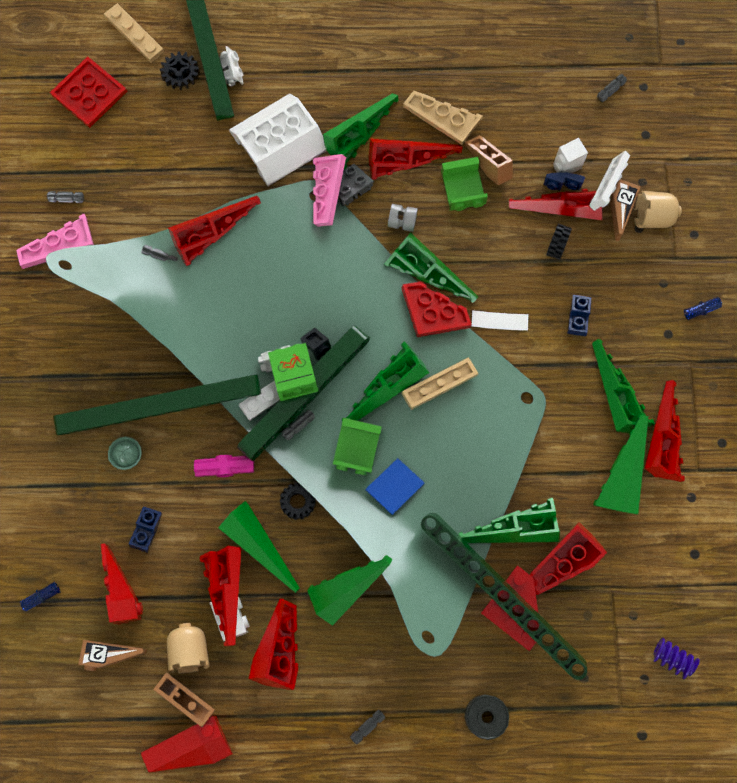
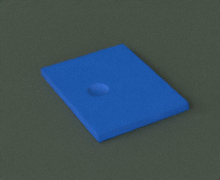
M397 458L365 490L393 515L425 483Z

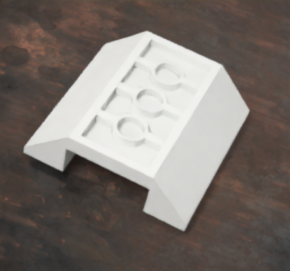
M291 94L286 95L229 129L238 145L242 144L256 164L258 173L267 186L272 185L313 160V158L326 152L324 138L318 125L301 101Z

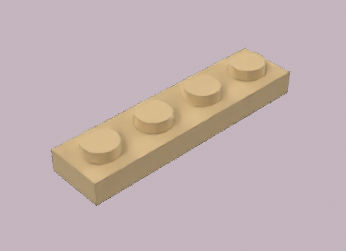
M118 3L104 13L105 18L150 63L164 53L163 48Z
M468 357L402 391V395L412 410L476 377L478 372Z

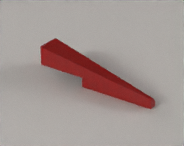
M370 138L368 155L370 176L372 180H375L380 176L392 175L393 172L403 169L408 170L431 163L432 160L444 159L449 155L462 153L463 147L457 144Z
M582 189L581 192L565 191L542 194L541 198L531 199L530 196L525 197V200L509 199V208L596 220H602L603 207H599L594 211L589 206L596 191L588 192L587 189Z
M254 196L169 227L168 230L184 264L186 266L190 265L191 261L198 255L203 254L208 246L218 241L234 227L238 220L249 214L248 212L253 207L261 203L259 197Z
M674 380L666 381L645 469L654 477L683 482L685 481V476L681 475L680 470L683 458H679L680 445H682L680 418L675 413V405L678 404V399L674 398V388L677 385Z
M227 546L217 552L209 551L199 557L200 562H203L205 565L204 576L209 579L210 587L208 591L215 615H218L221 621L219 630L223 631L226 641L223 644L228 647L234 646L236 641L241 547Z

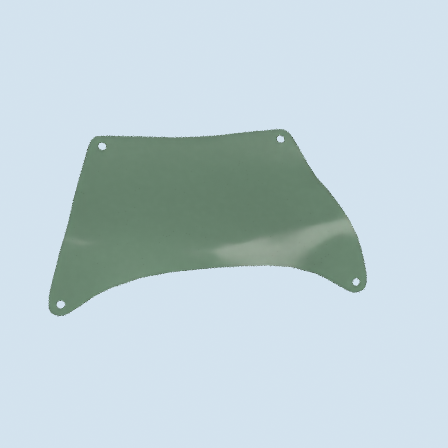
M315 180L301 181L258 192L230 201L205 213L208 214L254 196H258L261 202L248 212L249 214L235 223L236 225L218 241L208 246L203 254L193 259L188 266L184 264L168 229L124 241L65 248L49 253L46 256V263L54 274L112 301L166 346L204 385L258 375L260 388H264L275 380L272 371L262 372L260 364H263V362L259 363L258 357L267 351H274L284 346L291 347L295 344H302L300 338L313 328L318 329L329 339L331 348L354 325L370 337L367 345L293 422L298 417L303 416V413L307 410L312 411L315 415L314 420L307 423V426L297 434H294V437L290 440H286L281 433L265 450L348 531L371 561L382 560L386 555L392 558L391 564L382 575L392 589L412 641L422 652L429 656L436 657L441 655L453 640L476 582L423 531L421 521L427 514L436 513L459 535L460 532L465 534L474 530L478 525L483 527L491 524V520L504 516L545 412L546 399L544 393L470 328L417 337L402 292L403 284L417 281L410 274L402 273L398 269L384 264L391 254L345 205L343 206L340 203L339 198L337 200L333 225L318 227L313 224V203L315 201L310 199L309 194L316 187ZM144 245H148L152 249L162 250V252L167 253L169 256L173 255L178 260L162 261L151 257V255L142 254V248ZM59 261L69 262L72 268L70 270L62 269L59 266ZM404 341L411 347L429 371V374L408 388L469 357L478 372L476 377L412 410L405 401L402 392H400L358 420L382 426L371 473L367 472L365 476L356 474V469L348 468L347 471L336 469L333 460L342 426V418H346L354 410L353 404L355 402L359 403L365 396L363 393L381 369L384 370L392 362L390 358L393 355L397 356L402 349L401 344ZM308 349L313 367L318 361L315 359L313 352ZM524 392L530 393L533 396V402L530 404L524 403L521 400V394ZM247 398L222 402L221 404L248 433L275 406L273 405L249 421L239 407V404ZM398 458L425 484L391 515L365 489ZM428 518L426 521L427 525L431 528L436 527V521ZM446 532L441 533V539L449 542L451 539L450 535ZM468 543L485 560L491 543ZM462 547L455 548L457 555H465V550ZM476 561L470 562L471 569H480V565ZM429 631L432 633L434 643H426L422 638V632Z

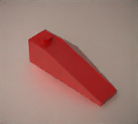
M105 543L101 544L103 569L108 573L104 578V584L110 594L106 595L109 622L119 625L141 620V614H143L142 603L138 602L110 547Z
M279 599L253 657L248 679L266 686L294 690L298 674V663H295V651H298V644H295L294 634L297 631V605L284 599Z
M212 716L203 728L196 724L143 751L141 756L148 772L214 764L233 753L217 716Z

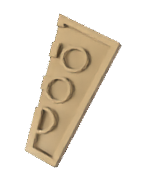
M413 91L403 103L405 109L463 145L483 117L480 114L469 113L464 108L458 109L453 107L450 103L436 101L435 98L417 91Z

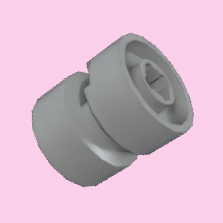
M392 204L388 227L396 229L402 227L403 230L413 232L418 208L407 207L404 209L402 205ZM399 215H403V220L398 219Z

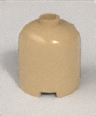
M642 191V194H638L635 200L634 210H637V218H634V221L638 228H668L673 226L681 215V206H679L677 198L671 193Z
M191 623L179 624V628L169 633L167 637L169 673H173V670H178V674L198 671L200 666H204V669L210 667L206 637L200 628L191 626Z

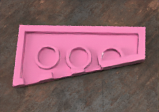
M342 154L313 158V164L315 165L313 178L316 180V187L313 188V194L316 196V201L313 203V224L318 227L333 225L346 157Z
M85 214L79 216L80 219L72 223L69 221L64 224L65 227L56 232L53 230L47 233L48 235L43 239H36L16 250L21 268L25 269L46 262V256L57 250L94 245Z

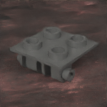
M352 164L343 171L338 195L339 201L343 206H348L354 201V198L358 199L357 194L361 197L362 194L371 190L373 186L372 183L374 181L355 164Z

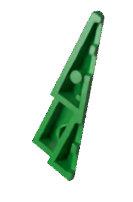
M390 94L323 134L325 148L330 156L342 154L346 157L344 170L348 167L346 165L351 158L356 157V151L361 144L365 145L379 127L381 118L389 114L390 111L388 109L391 105L399 101L398 95Z
M411 232L384 263L388 267L391 266L402 273L410 274L416 277V279L439 289L452 292L453 295L466 298L472 303L478 298L463 281Z
M597 339L592 345L616 431L630 433L639 420L637 418L638 415L646 416L644 413L646 408L643 404L639 405L634 389L621 369L614 367L611 362L613 357L611 354H606L602 340ZM648 419V427L655 424L654 420Z
M405 341L401 344L402 349L397 356L393 355L390 358L392 362L384 370L381 369L363 392L365 396L359 403L355 402L353 404L354 410L346 417L347 419L360 420L429 374L424 363Z
M638 415L637 418L639 420L635 428L630 431V437L626 445L622 446L610 470L611 474L606 484H603L601 487L602 492L593 503L594 506L632 514L639 513L648 416Z
M549 498L546 503L540 505L533 504L530 509L522 512L518 510L491 520V524L483 527L478 525L474 530L465 534L460 532L459 536L467 543L560 542V531L554 500Z
M244 501L228 515L218 528L293 592L297 593L300 587L249 504Z
M386 555L382 560L371 561L364 567L360 568L358 566L340 573L335 578L328 581L325 579L316 586L310 585L307 591L316 615L333 626L391 564L392 558Z

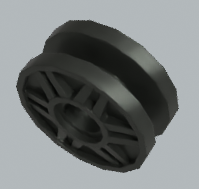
M485 694L476 696L465 709L464 718L466 726L471 733L481 739L490 740L498 738L508 727V708L503 701L495 696ZM485 711H489L492 715L488 723H484L482 720V714Z

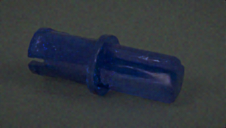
M719 297L705 302L700 301L699 304L684 309V313H686L684 315L687 320L700 315L705 316L708 312L721 308L722 301Z
M54 581L41 590L37 589L36 593L20 601V605L24 611H28L40 603H46L45 600L61 593V590Z

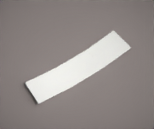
M472 310V327L528 330V314H506Z

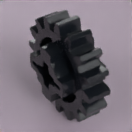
M178 51L176 56L171 53V58L165 57L166 63L161 62L162 68L160 72L162 80L166 82L167 86L171 85L172 89H175L177 86L180 90H182L183 86L188 89V84L194 85V79L199 78L198 73H200L197 60L194 61L192 55L188 57L187 52L181 55L180 51Z

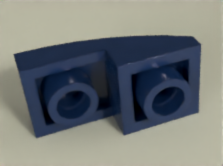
M562 172L550 173L546 175L543 185L551 190L560 191L562 185H565L571 190L580 191L585 176Z
M572 296L567 334L586 337L592 297Z
M143 506L136 521V528L129 541V547L148 553L162 512Z

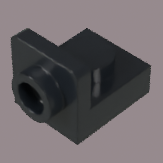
M313 328L300 338L302 344L306 343L307 348L313 352L317 361L331 349L329 339L316 328Z

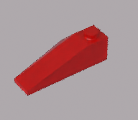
M578 522L529 574L534 578L536 595L593 568L607 554V551L581 523Z

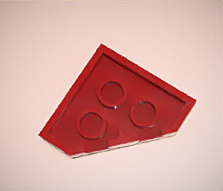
M421 281L402 285V292L417 337L471 327L472 324L467 309L464 306L454 304L449 301L450 298L438 291H432Z
M517 565L506 579V582L538 612L534 578ZM501 590L499 591V596L502 599L509 598V593ZM491 599L481 614L530 651L536 641ZM521 605L513 607L516 613L524 612V608ZM536 620L528 621V625L532 628L539 626Z

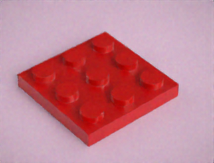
M87 56L50 94L90 128L127 93V90Z

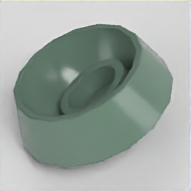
M126 436L113 441L108 450L110 463L121 470L131 469L136 466L142 455L141 446L138 441Z

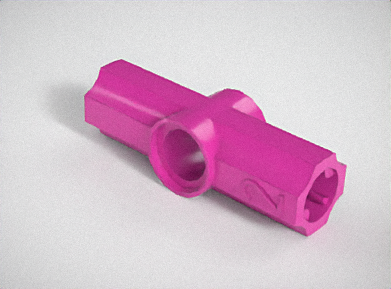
M218 455L215 458L194 460L196 477H231L234 474L254 473L255 469L254 461H251L246 456Z

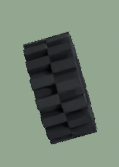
M557 224L546 253L547 256L558 260L561 259L572 228Z
M298 483L290 484L288 488H284L283 493L280 495V505L284 514L294 520H302L305 517H309L316 505L315 498ZM300 494L305 498V505L300 509H295L290 504L292 496Z

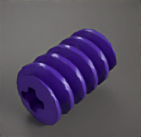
M664 638L659 640L653 653V662L661 659L660 666L662 667L668 663V671L675 667V675L683 672V680L696 671L700 662L699 658L694 660L692 654L687 655L685 650L679 652V647L677 645L672 647L670 641L665 643Z

